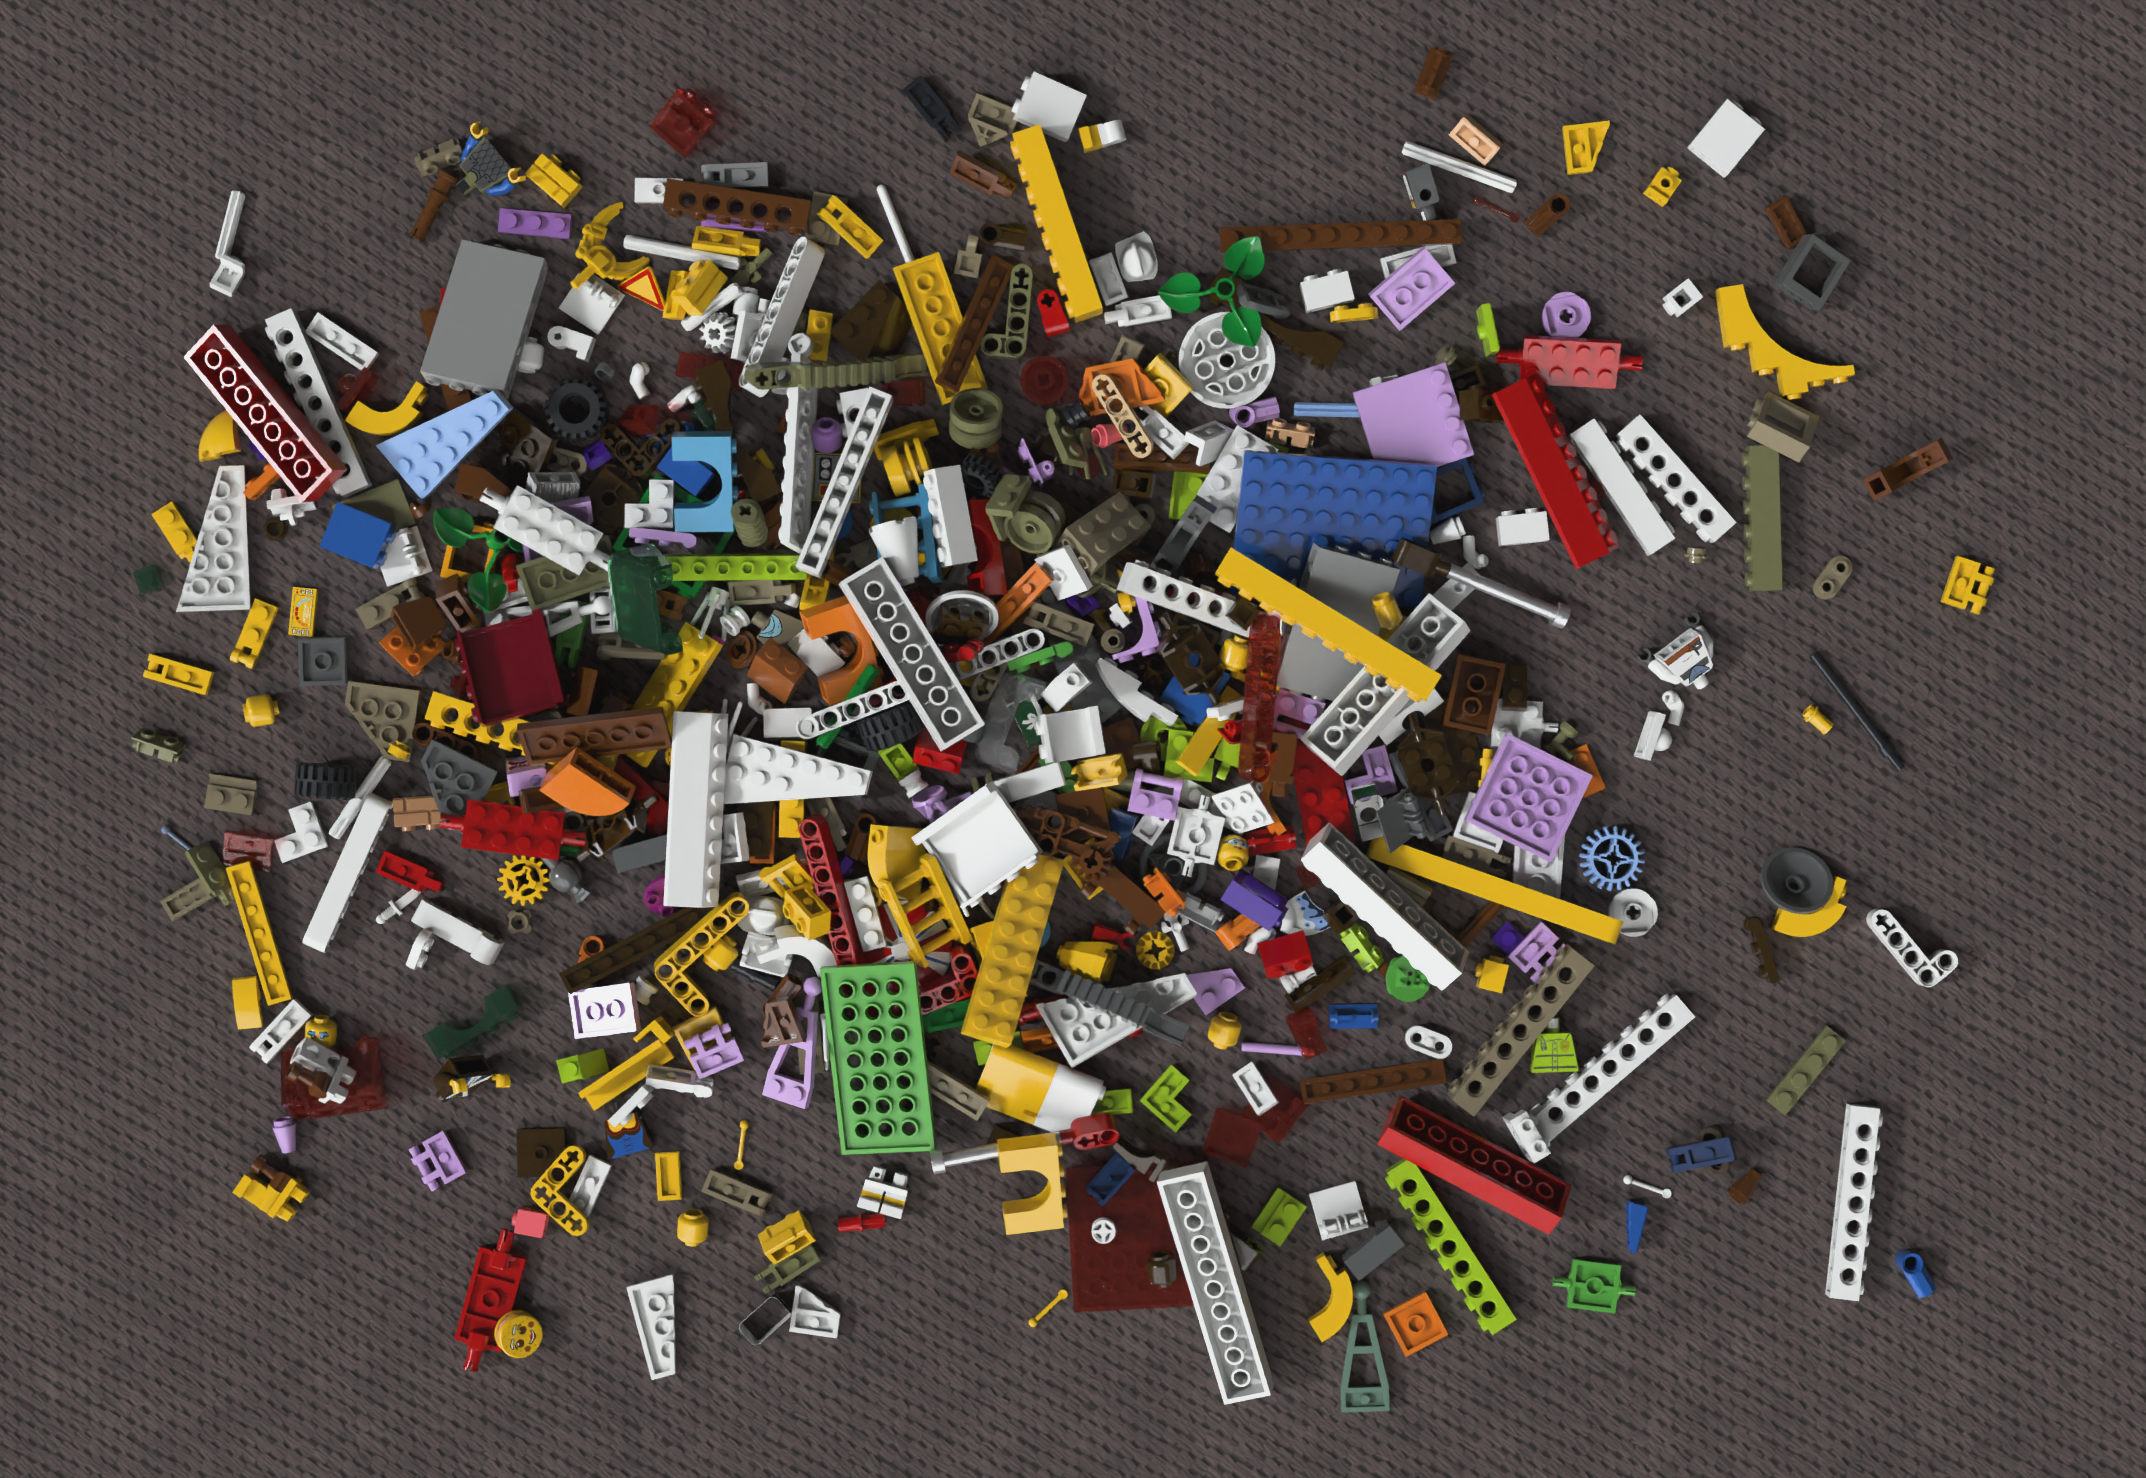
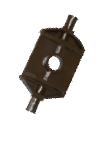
M637 459L634 461L637 462L640 465V467L643 466V462H640ZM606 464L581 496H589L591 500L593 522L590 526L601 531L603 534L615 535V531L625 520V504H637L645 494V490L639 477L632 474L627 467ZM608 492H612L616 497L614 504L606 506L603 503V496Z
M1168 612L1163 613L1162 616L1160 615L1159 619L1166 628V632L1156 652L1161 653L1184 690L1182 694H1205L1213 706L1221 703L1222 700L1215 689H1217L1216 685L1223 677L1225 667L1200 626L1194 623L1174 624ZM1192 653H1196L1198 663L1192 667L1189 664V657Z
M1417 713L1407 715L1411 726V733L1396 748L1411 793L1417 799L1436 803L1439 817L1444 816V814L1448 815L1445 797L1460 781L1457 778L1446 745L1444 732L1422 728ZM1428 758L1433 761L1434 768L1431 772H1425L1421 769V761Z
M653 792L645 800L632 796L630 804L621 811L611 815L599 816L585 830L586 847L576 854L577 859L583 863L588 857L595 855L608 862V859L604 856L627 836L631 835L636 829L642 833L645 832L649 815L648 810L659 801L658 795Z

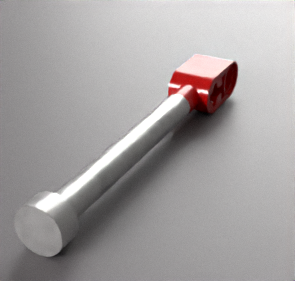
M1111 1113L1080 1117L1072 1121L1071 1129L1050 1132L1055 1133L1056 1141L1061 1142V1145L1074 1143V1146L1080 1150L1112 1145L1119 1139L1116 1120ZM997 1143L942 1153V1148L930 1150L933 1173H945V1167L997 1158Z

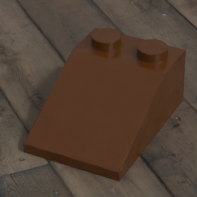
M471 461L468 462V465L461 463L454 492L462 500L488 505L479 501L482 494L490 499L492 498L484 493L486 487L505 498L507 496L510 497L513 491L489 473L486 468H483L482 464Z
M1461 654L1455 655L1443 725L1491 735L1506 664Z
M577 665L576 670L573 669L570 676V683L573 685L571 693L566 695L568 705L564 706L567 707L566 712L576 716L599 714V705L603 699L609 672Z

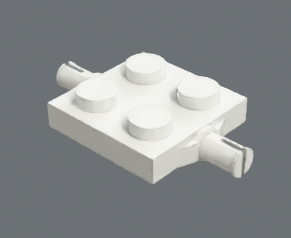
M760 299L758 313L739 311L731 353L732 359L742 361L744 364L746 363L770 300Z
M1498 699L1491 732V747H1499L1505 733H1508L1540 749L1543 732L1557 733L1558 728L1550 727H1558V723L1544 722L1542 716L1543 702L1527 701L1526 712L1502 711V699Z
M1201 795L1198 809L1178 807L1167 854L1180 857L1185 861L1181 875L1186 876L1187 874L1188 877H1192L1194 863L1215 864L1225 818L1215 816L1207 811L1211 797L1206 796L1205 800V796Z

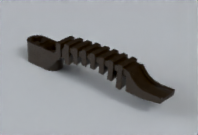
M1120 1135L1118 1141L1113 1146L1128 1163L1143 1174L1146 1173L1153 1162L1156 1163L1149 1177V1180L1153 1183L1162 1169L1171 1170L1181 1167L1179 1165L1180 1161L1176 1158L1174 1160L1169 1158L1170 1154L1166 1151L1162 1153L1158 1149H1138ZM1219 1196V1202L1239 1268L1249 1271L1262 1256L1263 1249L1253 1239L1228 1221L1233 1208L1228 1205L1224 1209L1223 1203L1225 1199Z

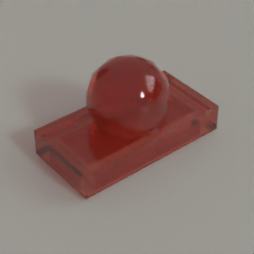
M366 367L362 369L358 376L352 373L342 375L338 381V389L343 394V397L336 406L349 414L357 401H364L380 377Z

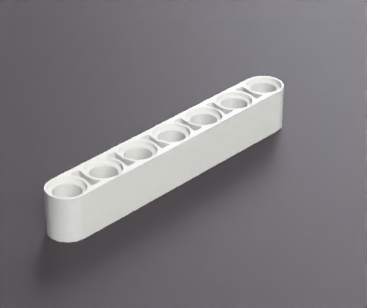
M804 236L800 237L793 246L739 378V385L758 397L766 395L769 389L760 390L749 384L744 376L745 370L754 363L781 362L824 258V248Z
M370 793L366 798L305 933L303 944L323 953H326L330 948L328 944L335 937L340 925L338 922L340 918L343 919L350 903L348 901L349 897L353 896L360 881L358 877L360 874H363L370 859L368 855L375 848L379 839L377 835L384 828L389 816L387 813L389 809L393 808V802L373 793Z

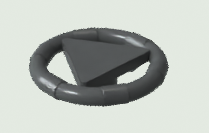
M1172 833L1159 835L1152 846L1147 844L1140 854L1138 876L1143 887L1150 895L1152 894L1144 886L1145 882L1142 880L1148 875V858L1160 872L1162 870L1166 872L1171 879L1169 884L1175 891L1179 889L1185 877L1181 875L1185 864L1183 859L1169 854H1151L1153 850L1162 844L1170 842ZM1198 863V877L1192 886L1183 891L1184 893L1189 892V894L1194 896L1199 892L1207 877L1208 864ZM1160 893L1155 898L1161 899L1164 895Z

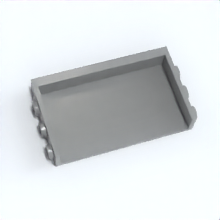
M475 239L461 241L420 370L427 383L435 386L440 384L449 385L450 388L457 391L467 389L479 396L498 389L506 399L509 398L524 344L527 340L549 266L545 258L530 255L524 250H507L504 246L497 244L493 246L484 245L483 242Z
M1313 543L1299 589L1376 636H1379L1381 627L1372 609V598L1383 592H1389L1392 596L1400 569L1393 565L1394 562L1384 557L1375 560L1371 559L1372 555L1362 551L1353 554L1349 552L1348 548L1340 545H1335V548ZM1295 623L1293 626L1287 624L1269 680L1275 686L1289 689V693L1297 696H1302L1305 693L1311 695L1310 698L1320 702H1324L1325 699L1334 701L1365 665L1358 661L1356 665L1343 658L1345 653L1337 648L1335 652L1322 645V639L1317 636L1314 639L1308 637L1301 632L1303 628Z

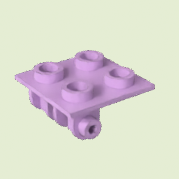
M1022 438L1020 447H1018V454L1023 464L1028 463L1030 467L1028 475L1032 484H1037L1042 489L1043 482L1051 479L1053 476L1054 464L1051 461H1043L1035 465L1028 447Z

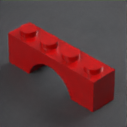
M990 499L968 500L967 505L973 538L978 550L976 568L967 575L969 591L980 593L988 598L1008 594L1000 542L985 509Z

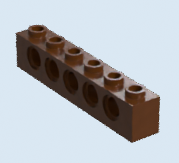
M667 178L663 208L672 217L682 218L684 214L690 215L692 219L698 221H706L707 218L716 219V223L730 225V222L740 223L739 226L752 229L756 225L763 226V229L769 232H778V229L787 230L788 234L801 236L802 233H808L812 203L811 200ZM694 196L696 198L695 203L692 206H685L684 200L686 197ZM711 200H718L720 205L717 209L710 210L707 208L708 203ZM740 203L744 205L743 210L737 214L731 212L732 206ZM765 207L768 211L765 216L757 217L755 215L756 209ZM782 211H790V219L786 221L779 219V214Z

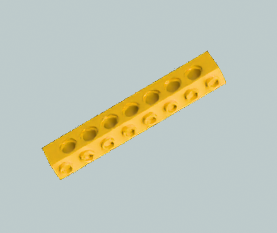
M433 691L424 718L431 721L430 726L443 730L445 726L454 728L453 733L467 737L468 733L477 736V741L490 744L492 740L499 743V748L513 751V748L522 750L521 755L525 756L522 745L517 740V724L530 721L517 718L502 722L504 732L501 736H497L494 732L497 724L484 728L480 725L479 728L474 729L471 708H475L474 703ZM455 708L459 716L456 721L452 722L449 718V713ZM619 754L595 757V759L614 771ZM560 761L549 762L548 764L556 766Z

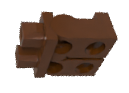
M1273 732L1272 744H1278L1277 759L1272 765L1273 774H1269V782L1273 783L1272 796L1287 798L1288 785H1293L1294 777L1291 775L1294 769L1297 735Z

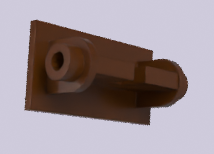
M1431 47L1414 93L1436 101L1453 55L1448 54L1447 50L1442 47H1438V49Z

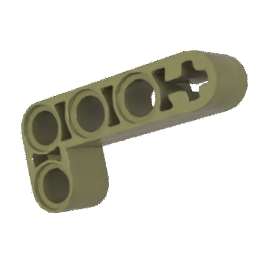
M1018 264L1012 269L1006 334H987L982 338L980 343L981 350L987 357L1019 360L1026 354L1033 286V273L1028 265ZM1021 271H1025V274L1029 276L1024 278L1023 283L1024 288L1028 287V290L1019 288V277L1016 275H1020ZM1020 294L1024 295L1027 298L1026 303L1022 306L1015 305L1013 302L1014 297ZM1016 318L1022 319L1025 323L1024 327L1020 330H1015L1011 327L1012 321ZM995 340L998 342L997 350L994 352L987 351L985 349L987 341ZM1013 342H1018L1022 345V350L1018 354H1013L1009 351V346Z

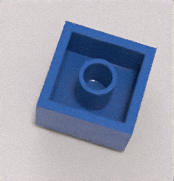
M672 447L657 466L659 470L699 499L703 498L718 478L714 474L716 469L706 462L672 461Z

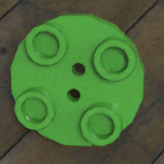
M1404 955L1393 958L1386 973L1388 993L1404 1002L1416 1001L1423 997L1431 984L1427 977L1420 970L1413 968Z

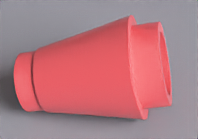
M1098 424L1091 431V439L1096 447L1105 448L1123 439L1114 424ZM1123 424L1125 431L1128 432L1126 425Z

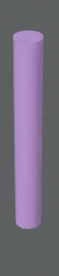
M1242 1042L1241 1051L1314 1056V1047Z

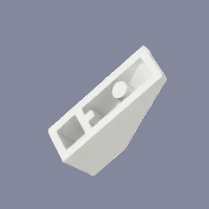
M1060 762L993 781L1008 803L1066 785Z

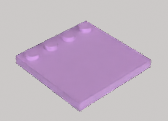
M1445 362L1352 392L1373 460L1434 464L1438 467L1474 455L1464 421L1460 420L1459 404Z
M1505 733L1464 821L1543 860L1552 862L1593 775Z

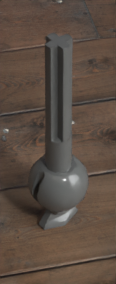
M506 800V801L503 803V804H506V805H511V804L508 802V800ZM541 858L551 870L549 872L551 885L561 892H568L570 890L574 894L576 903L583 901L593 891L580 882L582 870L575 861L570 859L561 860L560 858L558 860Z

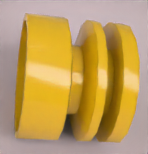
M919 437L913 438L916 448L913 450L910 449L907 440L903 441L905 453L902 454L899 453L895 445L880 449L882 461L896 497L911 493L910 481L915 480L917 486L922 484L921 477H924V472L933 469L928 451Z

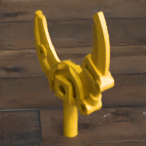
M623 202L606 207L595 216L591 223L586 224L582 229L583 239L580 240L579 248L575 255L577 258L583 259L588 266L570 282L573 288L578 289L594 273L598 274L602 279H628L645 268L649 263L650 259L644 256L631 262H616L612 252L605 246H601L606 236V226L620 213V209L623 208Z

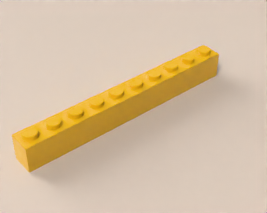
M1230 548L1215 572V575L1219 577L1217 581L1224 586L1230 588L1233 585L1240 590L1238 594L1250 601L1252 598L1261 602L1259 606L1265 611L1272 613L1274 610L1281 614L1280 619L1290 626H1293L1294 623L1303 628L1301 630L1303 634L1312 639L1315 636L1322 639V645L1335 652L1337 648L1345 653L1343 658L1355 665L1357 661L1365 665L1364 670L1374 677H1377L1378 674L1387 679L1385 682L1387 685L1396 690L1401 687L1408 692L1406 696L1417 703L1420 700L1425 702L1442 676L1233 548Z

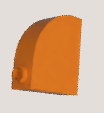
M576 747L546 774L539 791L575 812L592 816H606L617 813L629 805L636 786Z

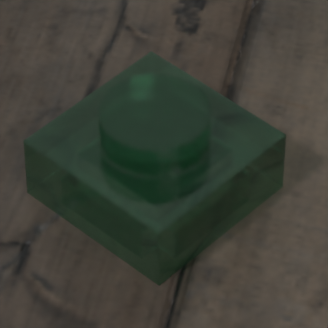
M157 564L133 572L141 595L165 587Z

